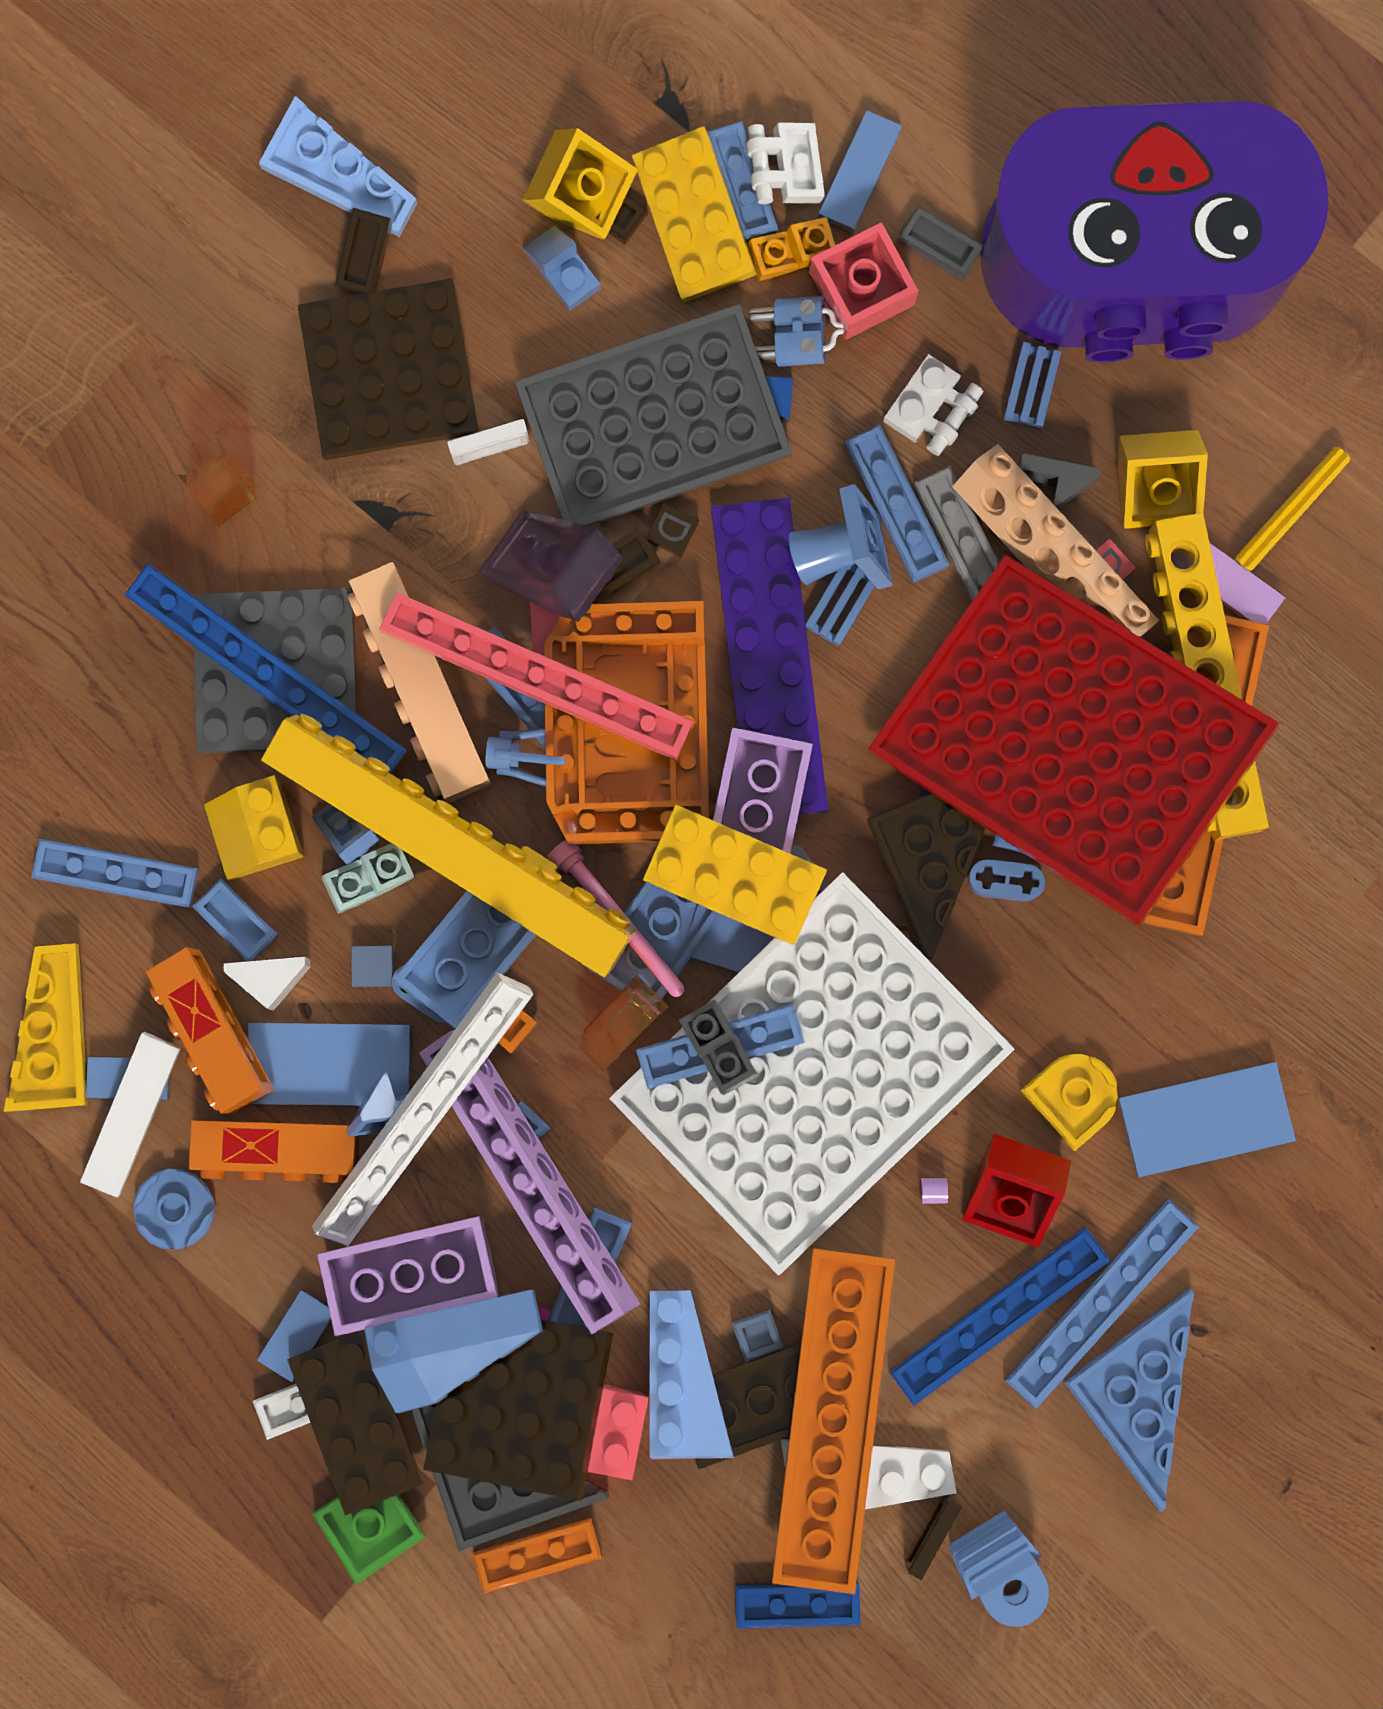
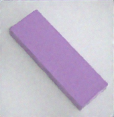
M1210 543L1222 605L1244 620L1267 624L1286 597ZM1179 552L1171 553V561L1175 567L1179 569H1187L1189 567V561L1184 554Z

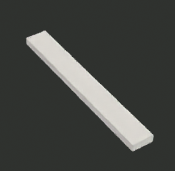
M498 972L495 974L313 1223L312 1228L316 1235L349 1246L533 996L528 986Z

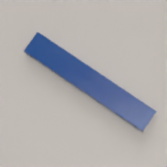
M1086 1227L1081 1228L889 1370V1373L912 1405L915 1406L1108 1263L1110 1259Z

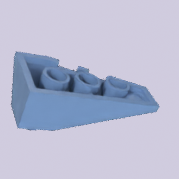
M528 1290L394 1320L366 1328L365 1334L372 1370L395 1412L403 1413L438 1403L448 1396L447 1393L463 1382H469L479 1375V1372L499 1358H504L543 1330L535 1291Z

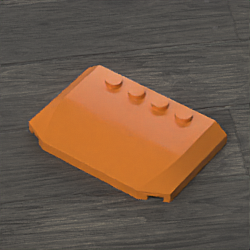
M680 601L563 605L560 617L552 633H549L544 643L545 657L693 721L691 730L676 761L545 704L546 755L563 757L565 759L563 765L546 764V802L568 844L660 842L675 805L709 819L704 602Z

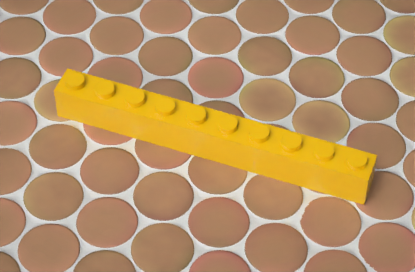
M296 714L283 720L261 761L605 978L611 972L637 930L629 925L631 921L626 915L615 909L607 911L594 903L596 898L591 893L580 887L572 889L560 881L562 877L555 870L544 865L537 867L526 860L527 854L523 850L508 843L504 846L491 838L493 833L488 828L477 822L469 824L457 816L459 812L452 805L441 800L434 802L423 795L424 789L417 783L409 779L401 781L389 773L390 768L382 761L373 757L366 759L355 752L356 746L349 740L341 736H334L333 738L320 730L322 725L314 718L305 714L300 716Z

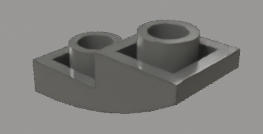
M716 1000L709 1002L679 1020L696 1053L702 1058L719 1092L723 1096L759 1076Z

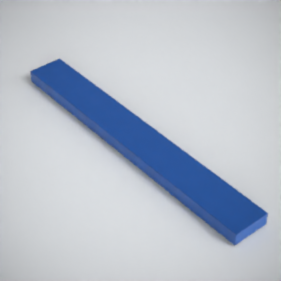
M147 563L124 594L136 605L290 716L305 714L314 718L322 725L320 730L333 738L334 736H341L349 740L356 746L355 752L366 759L373 757L382 761L390 768V774L393 773L408 751L149 563Z

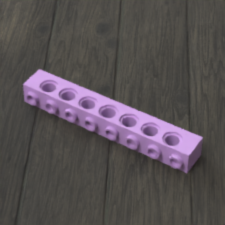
M454 1030L448 1032L419 1053L427 1067ZM487 1057L452 1104V1107L590 1333L594 1334L639 1306L640 1302Z

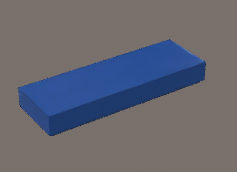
M856 1581L855 1594L774 1583L735 1584L737 1628L861 1625L859 1581Z

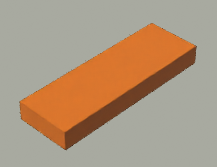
M591 1516L472 1552L483 1594L602 1559L601 1549Z

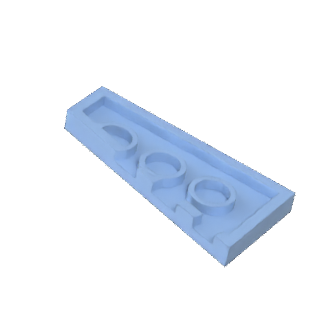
M296 96L259 162L262 170L351 214L353 208H358L393 218L390 233L398 237L401 236L418 204L412 194L379 166L376 167L363 156L359 149L338 135L333 130V127L321 117L318 118Z
M650 1291V1458H734L691 1291Z

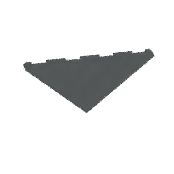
M434 1405L411 1410L426 1453L436 1408ZM432 1472L459 1551L609 1498L606 1489L588 1480L585 1483L583 1499L579 1501Z

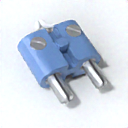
M823 295L775 299L774 307L750 309L749 318L752 323L774 321L776 326L775 345L758 346L755 349L759 360L776 359L778 367L825 364L826 351L834 347L839 334H844L843 326L836 320L833 310L825 308ZM826 314L830 316L832 325L839 328L832 333L828 345H826L825 337Z

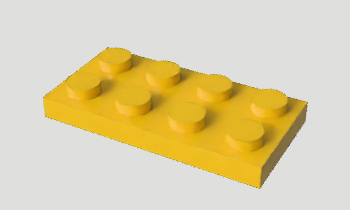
M705 126L632 155L680 298L684 303L757 275Z
M675 805L643 881L795 946L827 869Z

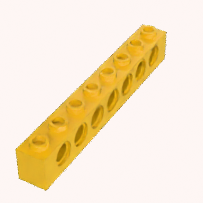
M1202 512L1155 521L1149 529L1150 534L1145 536V543L1149 558L1155 557L1158 573L1153 575L1154 588L1158 597L1163 596L1166 611L1161 614L1162 627L1166 636L1171 635L1174 651H1170L1169 655L1194 671L1199 668L1208 670L1212 674L1214 683L1242 699L1204 514ZM1179 552L1184 554L1189 561V567L1187 569L1175 567L1171 561V553ZM1189 591L1194 594L1197 606L1195 608L1183 606L1179 600V592ZM1188 630H1198L1203 634L1205 638L1204 647H1195L1189 643L1187 639ZM1255 762L1235 789L1238 797L1237 803L1233 806L1225 804L1206 832L1212 833L1213 841L1258 833L1269 828Z

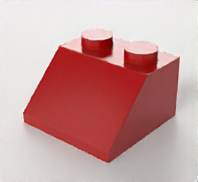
M994 1134L981 1161L962 1221L1039 1248L1065 1195L1071 1160Z

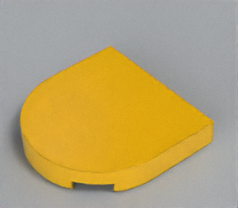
M1068 1054L1053 1060L1020 1089L1021 1093L1072 1151H1076L1111 1119L1115 1112L1118 1098L1117 1082L1112 1071L1101 1060L1085 1054Z

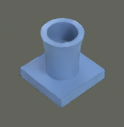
M855 484L839 489L845 521L816 529L789 533L791 556L797 573L805 585H809L828 574L854 564L862 570L878 590L893 585L879 514Z

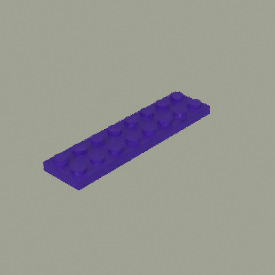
M790 498L712 506L711 515L737 729L813 744L798 815L828 812L800 577L795 568L789 546V533L794 532Z

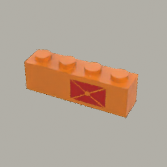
M186 947L146 971L151 982L148 985V989L154 1000L159 1005L164 1006L170 1017L167 1019V1025L174 1037L182 1040L188 1051L185 1055L186 1061L191 1070L196 1075L201 1076L207 1087L204 1090L205 1097L214 1110H219L222 1114H235L275 1090L201 950Z
M191 1120L189 1170H200V1178L225 1179V1171L241 1172V1180H266V1172L282 1173V1181L306 1182L307 1174H323L322 1182L343 1183L347 1175L351 1173L358 1163L359 1136L348 1137L346 1130L348 1125Z

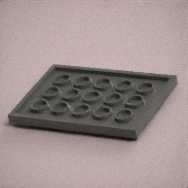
M740 304L515 381L567 534L586 528L595 521L600 523L792 456Z

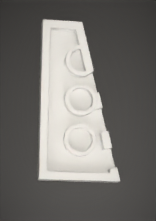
M789 1438L780 1440L785 1467ZM873 1445L865 1509L956 1494L948 1450Z

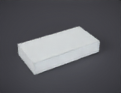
M524 419L454 439L447 443L454 464L460 465L526 445L530 440Z

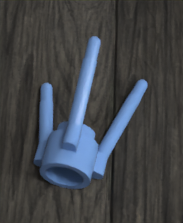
M545 727L514 732L500 730L499 738L488 737L486 768L497 769V775L513 776L545 787L546 777L513 767H519L520 761L563 765L565 759L550 755L522 753L521 743H513L515 740L545 736Z

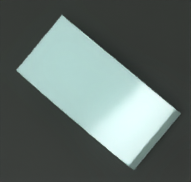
M391 843L361 856L355 862L324 874L322 881L337 913L340 914L413 879L414 875L402 849Z

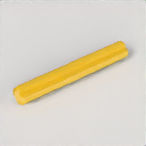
M1334 447L1236 555L1234 561L1251 572L1350 462V456L1340 447Z

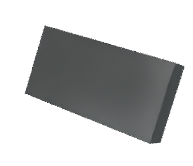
M918 205L896 243L962 282L985 246Z

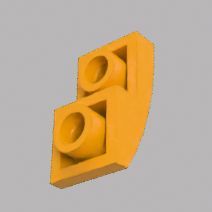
M826 217L790 225L785 232L753 238L747 244L758 281L810 267L811 257L835 246Z

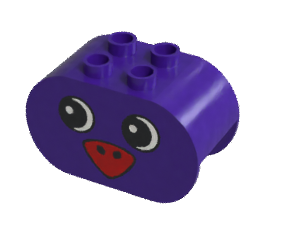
M1235 101L1075 107L1054 111L1035 121L1022 133L1005 161L999 181L998 195L988 213L981 239V244L985 245L980 254L985 285L998 310L1019 331L1039 342L1055 347H1085V358L1090 362L1111 363L1123 361L1134 355L1133 345L1164 344L1165 357L1169 359L1190 360L1208 356L1213 352V342L1232 339L1259 324L1275 307L1312 255L1323 234L1328 213V187L1324 168L1314 145L1304 131L1282 112L1260 103Z

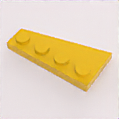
M79 944L37 946L34 948L25 996L27 999L23 1021L21 1020L18 1033L20 1038L16 1059L12 1064L10 1075L12 1080L8 1098L6 1097L4 1112L88 1105V1098H86L87 1074Z

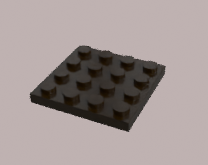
M453 278L375 291L372 294L363 293L297 305L321 452L324 460L464 437L479 432Z
M541 1320L542 1332L504 1358H499L479 1372V1375L469 1382H463L447 1393V1397L436 1403L423 1470L582 1501L613 1333L598 1330L591 1334L589 1329L585 1327Z

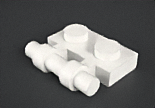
M777 123L773 129L774 137H765L763 125H751L748 128L750 140L747 141L746 146L747 154L752 158L754 173L751 175L752 189L757 192L758 203L769 204L773 202L772 188H781L783 203H820L825 194L815 123ZM768 155H777L778 170H769Z
M928 354L885 415L883 422L915 443L922 433L926 431L933 436L927 445V449L934 455L940 456L947 445L951 446L958 437L956 431L965 418L971 417L978 408L976 402L984 391L978 385L970 383L964 394L958 393L954 390V387L959 382L961 375ZM945 402L953 409L944 422H939L934 416Z

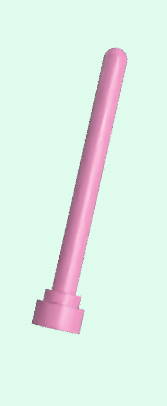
M564 840L549 853L547 858L557 865V869H562L566 874L570 872L582 888L596 898V904L607 911L615 909L626 915L582 862L584 857L580 854L582 848L578 844H568ZM630 922L629 925L636 928L635 925L632 922ZM637 929L629 945L672 996H681L685 989L683 983Z

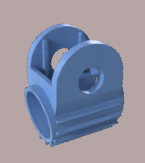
M1002 1511L948 1544L970 1599L973 1600L979 1597L995 1620L1007 1626L1019 1627L1028 1625L1040 1617L1047 1606L1049 1598L1047 1580L1036 1562L1042 1556L1005 1511ZM1011 1580H1020V1587L1017 1592L1011 1595L1003 1594L1006 1583Z

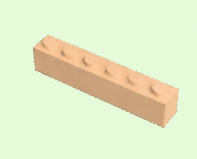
M388 563L349 580L353 592L348 594L347 598L356 617L363 614L369 628L363 630V634L371 652L379 650L385 664L378 667L387 688L395 686L401 700L395 702L394 705L403 725L409 722L412 724L416 737L411 738L410 741L419 761L427 758L433 773L426 775V778L434 796L443 795L445 801L449 804L492 785L436 657L380 631L381 624L396 593L409 597L394 563Z

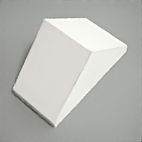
M306 957L223 964L224 972L263 1006L273 1011L311 968L310 959Z

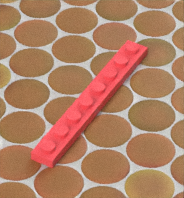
M396 593L380 627L381 633L676 761L693 725V721L399 593Z

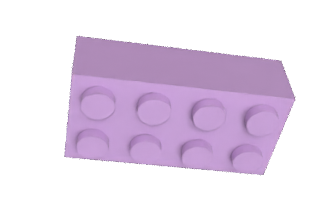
M732 727L713 821L790 854L813 744Z
M483 1215L317 1254L335 1336L410 1316L500 1296Z

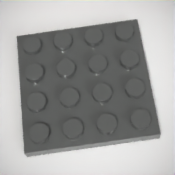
M352 588L193 594L198 600L357 714L354 611L347 598V595L353 592ZM194 647L197 753L218 754L266 751L283 720L291 716Z

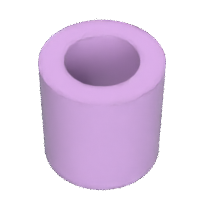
M921 1178V1203H948L947 1178Z

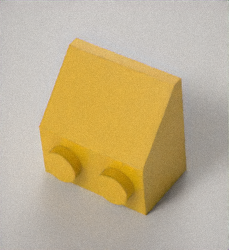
M578 128L555 130L522 200L556 222L599 239H605L638 169Z
M1199 430L1119 436L1117 471L1124 529L1151 527L1158 520L1197 514L1204 511L1208 453Z
M275 775L235 787L204 804L227 881L305 857L282 781Z

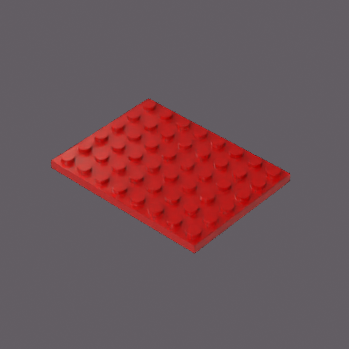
M1005 555L871 743L868 750L884 763L1132 924L1140 927L1276 732L1279 722Z

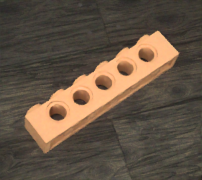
M999 444L976 459L952 486L1026 568L1140 638L1160 621Z

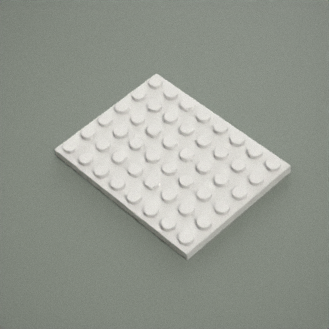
M842 872L815 898L795 946L774 938L709 1001L716 1000L729 1022L793 1003L805 1043L751 1058L750 1060L759 1076L724 1096L719 1092L709 1071L647 1089L642 1068H640L609 1099L779 1276L1015 1049ZM683 1027L671 1039L686 1035Z

